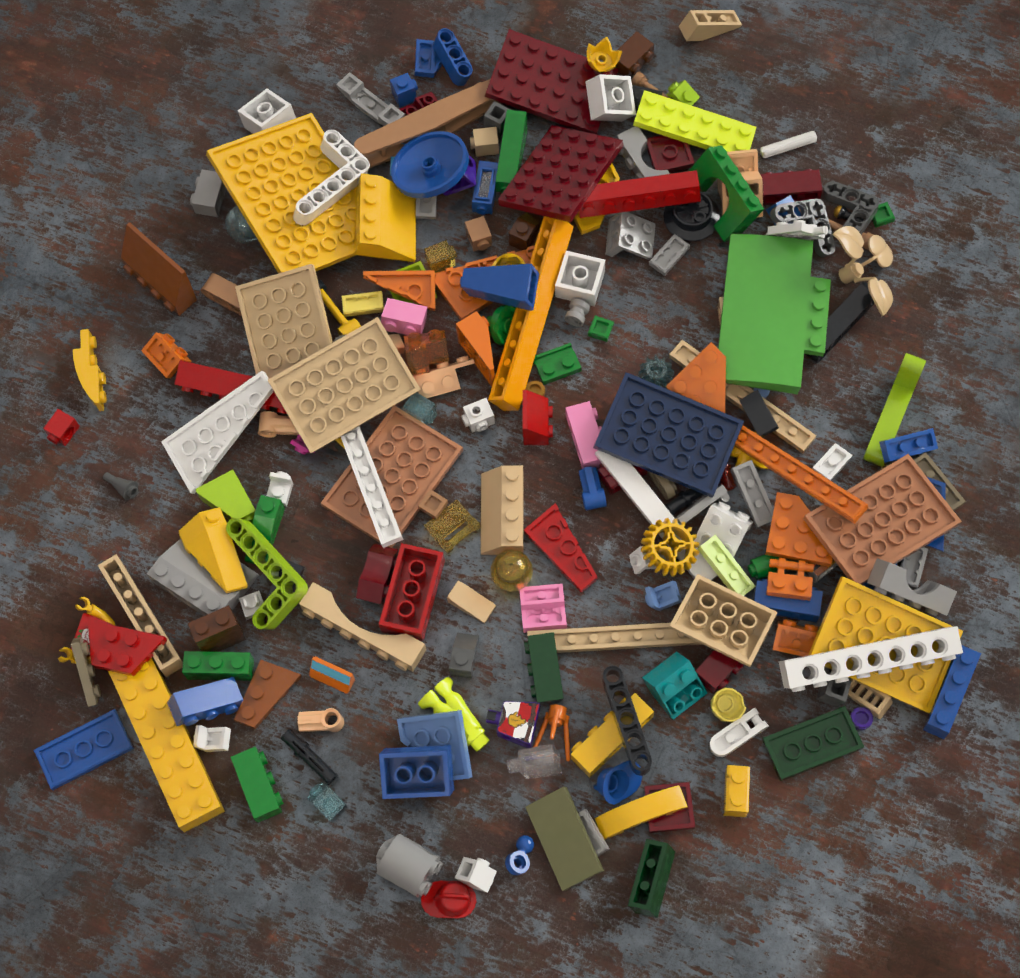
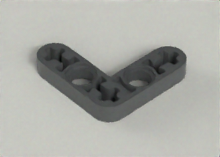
M830 181L824 186V198L826 200L853 210L843 227L852 226L862 235L878 211V199L875 196L835 181ZM854 196L856 200L848 201L846 197ZM863 217L865 218V221L858 222L855 220V218Z
M820 199L777 205L771 210L770 218L775 224L778 222L793 223L794 220H807L808 224L817 225L819 223L822 226H827L828 233L825 235V239L812 240L814 250L821 258L828 257L835 252V242L826 208ZM794 207H798L801 210V216L795 214ZM778 212H779V213H785V212H787V215H785V216L782 217L781 215H778Z

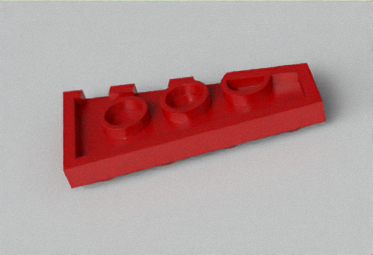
M556 503L524 529V534L581 593L598 579L586 555L582 552L578 541L570 531L566 520L562 517Z

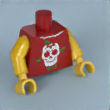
M81 597L79 599L85 602V607L82 608L79 605H75V607L79 611L86 610L87 613L82 615L75 638L82 637L83 642L88 643L90 650L88 621L91 620L114 626L115 621L104 610L93 604L90 605L88 598ZM64 647L59 650L67 654V658L61 656L58 658L60 662L71 660V663L76 664L72 647L71 649ZM87 655L88 660H89V664H90V663H91V656H90V655Z

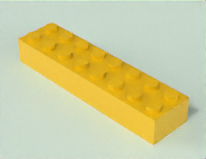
M152 657L148 662L144 663L141 670L135 676L108 671L178 827L183 832H186L225 812L198 751L193 746V741L185 724L176 726L167 704L171 693L154 658Z

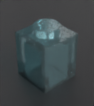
M419 393L412 395L403 406V411L426 425L432 423L437 416L435 403Z

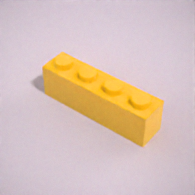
M634 693L631 699L642 728L653 718L654 711ZM612 711L604 717L603 720L605 722L600 727L596 725L588 732V738L583 743L579 741L571 749V760L589 778L623 747ZM629 716L621 718V722L625 725L633 722Z

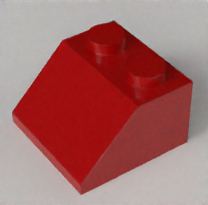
M523 390V445H549V438H553V425H549V418H553V406H548V398L529 390Z

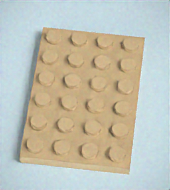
M313 264L235 286L256 374L264 371L270 379L333 343Z
M378 317L268 379L274 393L311 454L421 390Z

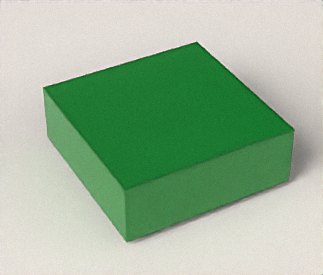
M888 202L878 205V211L872 219L875 228L895 221Z
M594 316L588 336L607 342L613 329L614 321Z

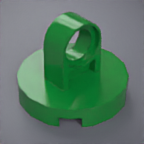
M502 305L494 311L492 316L486 317L490 325L488 327L489 332L495 343L499 346H505L516 307Z

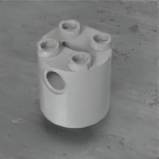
M398 834L385 841L376 855L377 875L407 890L416 898L422 895L426 896L432 886L430 882L434 874L437 875L443 866L440 856L430 853L421 845L402 834Z

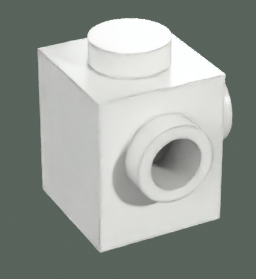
M487 398L463 407L464 415H461L465 427H470L472 433L484 431L488 426L495 424L494 414Z
M463 857L455 879L475 890L488 893L497 871L490 868V863L484 859L477 858L475 860Z

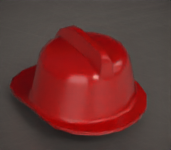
M460 881L432 882V886L426 896H421V905L424 911L432 917L464 918L474 910L476 894L471 887Z

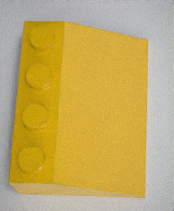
M361 173L356 186L355 255L415 262L416 198L408 197L401 193L395 183L389 179L378 175Z

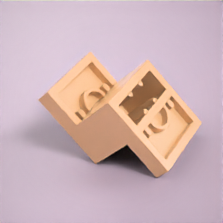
M757 149L727 152L763 206V182L758 171ZM717 178L723 216L729 205V194L725 184ZM763 211L759 214L758 217H763Z

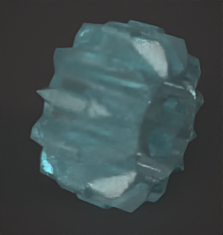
M655 355L653 360L647 357L645 363H641V370L638 372V376L666 388L665 386L673 379L674 370L671 369V362L665 363V357L658 360V357Z

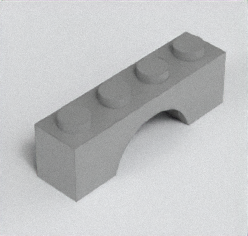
M634 126L617 135V139L623 140V148L619 155H623L626 166L629 170H633L636 179L670 174L668 170H655L643 162L642 155L647 151V139L639 127Z
M876 559L867 581L868 584L875 586L874 591L884 595L890 592L892 593L891 598L900 602H904L905 599L909 600L908 605L917 609H921L923 606L926 608L924 612L936 617L938 613L948 615L957 591L927 580L921 587L911 590L907 583L906 569L890 562Z

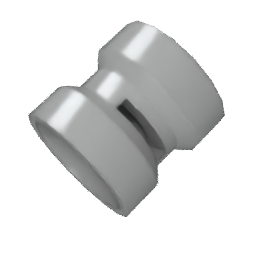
M575 298L571 300L569 304L570 310L566 312L564 319L570 325L582 327L585 322V315L590 310V305L584 300Z

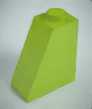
M234 470L195 489L201 501L213 509L220 507L223 516L228 520L239 518L253 523L256 510Z

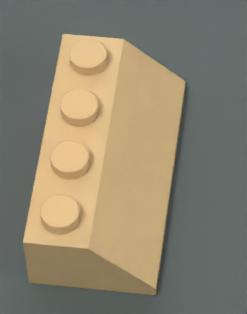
M523 465L500 466L481 474V555H524Z

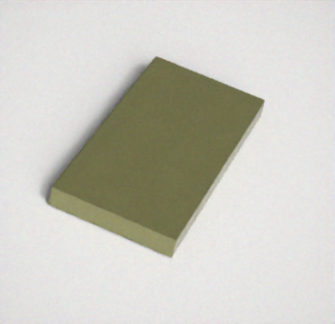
M562 787L525 807L562 891H566L604 871L567 787Z

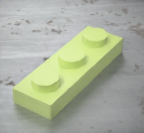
M716 535L697 548L728 589L744 596L756 587Z

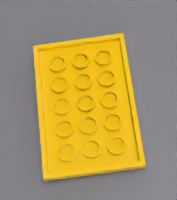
M840 577L809 655L953 626L848 578ZM958 629L959 636L961 638L963 631ZM934 641L932 644L934 652H937L939 649L937 641ZM913 645L911 647V654L915 657L918 650ZM893 649L889 653L892 661L896 659V652ZM869 654L868 663L872 666L875 662V657L873 654ZM941 657L934 659L935 663L921 665V662L913 663V668L900 670L898 666L891 668L892 672L878 674V671L870 672V677L857 679V676L854 675L848 678L923 712L930 713L951 660L942 661ZM848 658L846 667L851 670L854 663L851 658ZM827 662L824 667L832 670V665Z

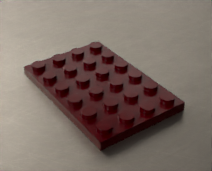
M509 29L485 97L578 131L597 134L601 121L591 120L586 81L599 74L617 75L618 68L604 73L597 72L591 68L585 56Z
M552 125L498 198L499 206L572 222L623 148V140Z

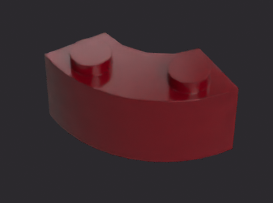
M378 544L372 545L368 551L366 563L359 578L357 599L377 604L383 602L391 582L398 549L383 548L382 545Z

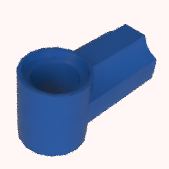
M590 466L579 470L585 511L607 507L605 492L601 488L597 468Z

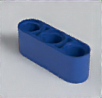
M443 28L439 30L433 42V47L452 82L457 86H464L472 74V66L454 33L449 29Z

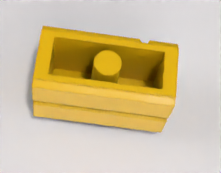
M727 765L725 770L724 816L747 817L749 812L750 767Z

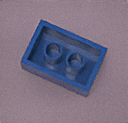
M451 745L384 748L379 753L382 799L450 796L453 793L454 778Z

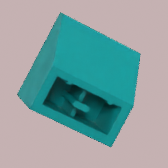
M677 651L642 677L650 693L672 719H675L707 694L690 660Z

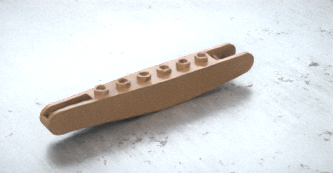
M490 79L436 101L358 138L354 143V147L367 158L370 163L369 168L391 161V157H395L404 146L401 143L407 144L420 135L435 131L454 134L483 116L495 101L485 97Z

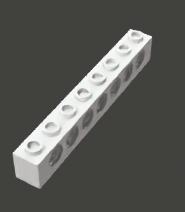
M954 626L779 661L784 688L797 692L806 690L805 685L813 684L814 688L826 686L827 681L835 679V683L849 681V676L856 675L857 679L870 677V672L878 671V674L890 673L893 667L899 666L900 670L913 668V663L921 662V665L935 663L934 659L941 657L942 661L956 659V654L963 653L958 627ZM934 641H937L939 645L937 652H934L932 649ZM913 645L918 650L915 657L911 654V647ZM892 649L896 652V659L894 661L889 657ZM869 654H873L875 657V662L872 666L868 663ZM848 658H851L854 663L851 670L846 667ZM827 662L832 665L830 674H826L824 670ZM806 666L811 672L808 679H805L802 674Z

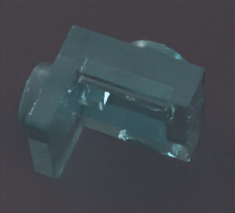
M325 783L315 785L307 797L329 821L346 805Z

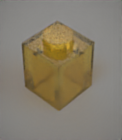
M447 240L424 248L425 259L430 269L435 270V273L455 266L454 258L457 257L454 247L449 246Z

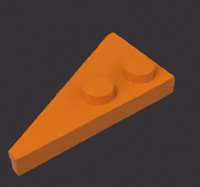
M435 270L363 271V279L435 311Z

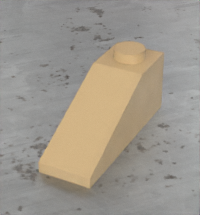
M690 10L679 25V28L686 41H703L740 28L742 23L734 10Z

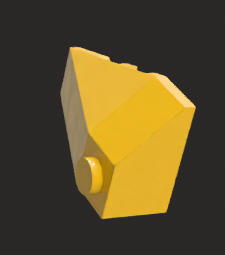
M220 507L199 512L179 530V536L185 550L198 560V564L201 567H205L211 574L212 579L226 593L248 588L233 540L226 531L227 523Z

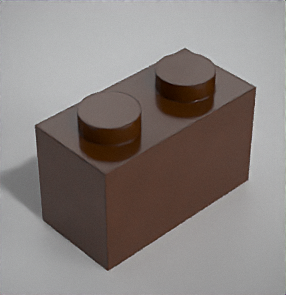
M636 31L618 49L622 51V54L615 68H618V73L622 76L632 77L641 70V67L646 62L649 63L653 59L654 43Z

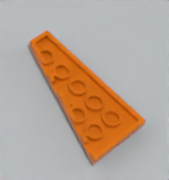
M535 245L527 247L526 250L507 253H514L520 256L526 264H529ZM497 255L468 262L464 266L457 268H445V271L435 273V287L460 320L476 311L479 312L493 303L492 301L469 296L460 285V278L463 276L464 268L492 266L498 258Z

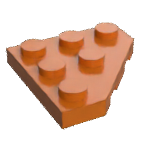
M711 342L665 387L668 390L725 413L726 356Z
M777 492L765 555L796 561L803 560L807 563L831 567V555L803 519L811 511L799 496Z

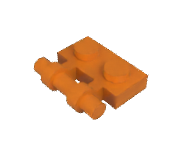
M786 558L769 560V567L777 568V573H768L766 595L811 600L813 577L804 576V572L813 573L814 564L806 563L803 560H798V562L786 561ZM784 570H795L797 575L784 574Z

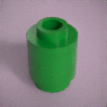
M764 554L751 559L750 565L747 566L751 577L759 580L768 577L769 572L777 573V568L769 567V560L779 559V557Z

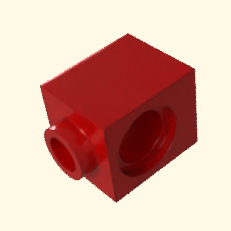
M57 409L43 429L48 435L47 439L56 445L60 443L66 446L80 426L75 418Z

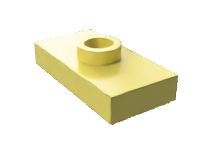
M382 291L342 296L344 317L383 312Z

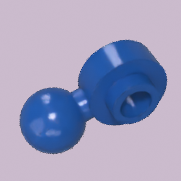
M527 835L517 839L516 848L518 851L512 852L506 857L505 865L512 875H521L529 869L530 861L526 854L533 850L534 841Z

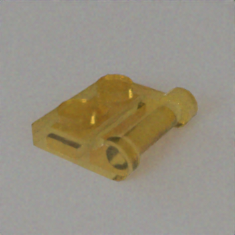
M456 499L442 511L437 519L432 518L427 522L424 528L444 551L449 554L453 551L455 545L474 530H479L481 525ZM465 521L468 523L467 526L448 541L444 539Z

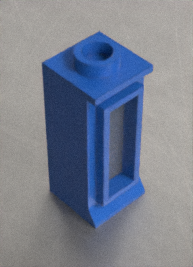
M479 161L476 186L472 199L473 212L481 215L493 213L496 196L497 162Z

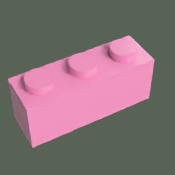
M590 401L566 407L565 416L582 469L590 466L599 468L601 462L595 455V452L598 450L593 447L602 427H598L596 422L598 420L596 408L591 407Z

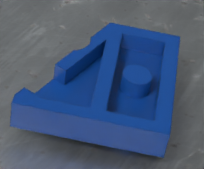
M416 39L414 76L434 78L442 66V62L433 47L434 41Z

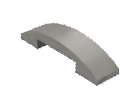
M350 72L336 84L337 88L350 102L383 126L405 116V113L393 104L387 105L366 89L364 83Z

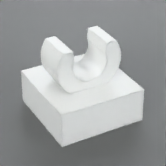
M260 591L239 598L247 620L251 619L256 610L264 603Z

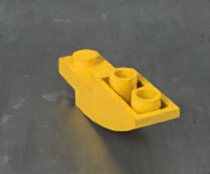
M89 329L80 330L81 348L73 349L75 369L79 381L92 403L99 411H104V403L107 402L106 392L103 391V385L106 384V376L104 372H101L97 365V357L94 355V349L97 348L96 337L92 336Z

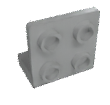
M629 212L617 213L609 219L605 255L613 257L622 250L650 260L653 256L655 223Z

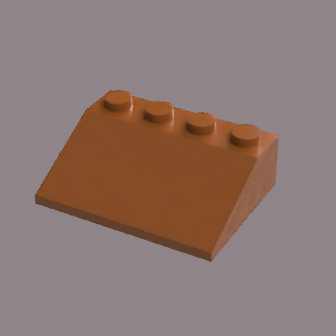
M129 222L126 225L121 259L124 263L123 269L130 276L134 275L137 277V282L143 288L147 286L152 296L156 300L161 299L164 302V306L171 313L174 311L180 316L197 301L186 272Z

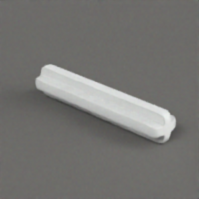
M810 131L760 148L762 158H768L817 141V135L815 131Z

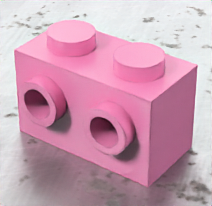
M387 298L381 315V323L388 332L421 338L427 320V307Z

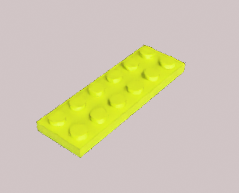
M645 90L633 126L703 149L722 145L727 152L750 150L756 130L755 126Z

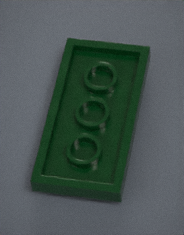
M846 706L762 738L780 781L864 748Z

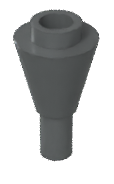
M108 472L103 475V479L112 484L125 500H130L137 495V482L115 477Z

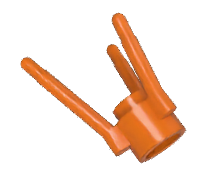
M557 704L550 705L549 712H545L544 721L532 749H537L548 722L552 725L550 732L551 740L554 739L556 727H561L563 723L566 761L569 762L570 742L568 724L570 716L566 715V707Z

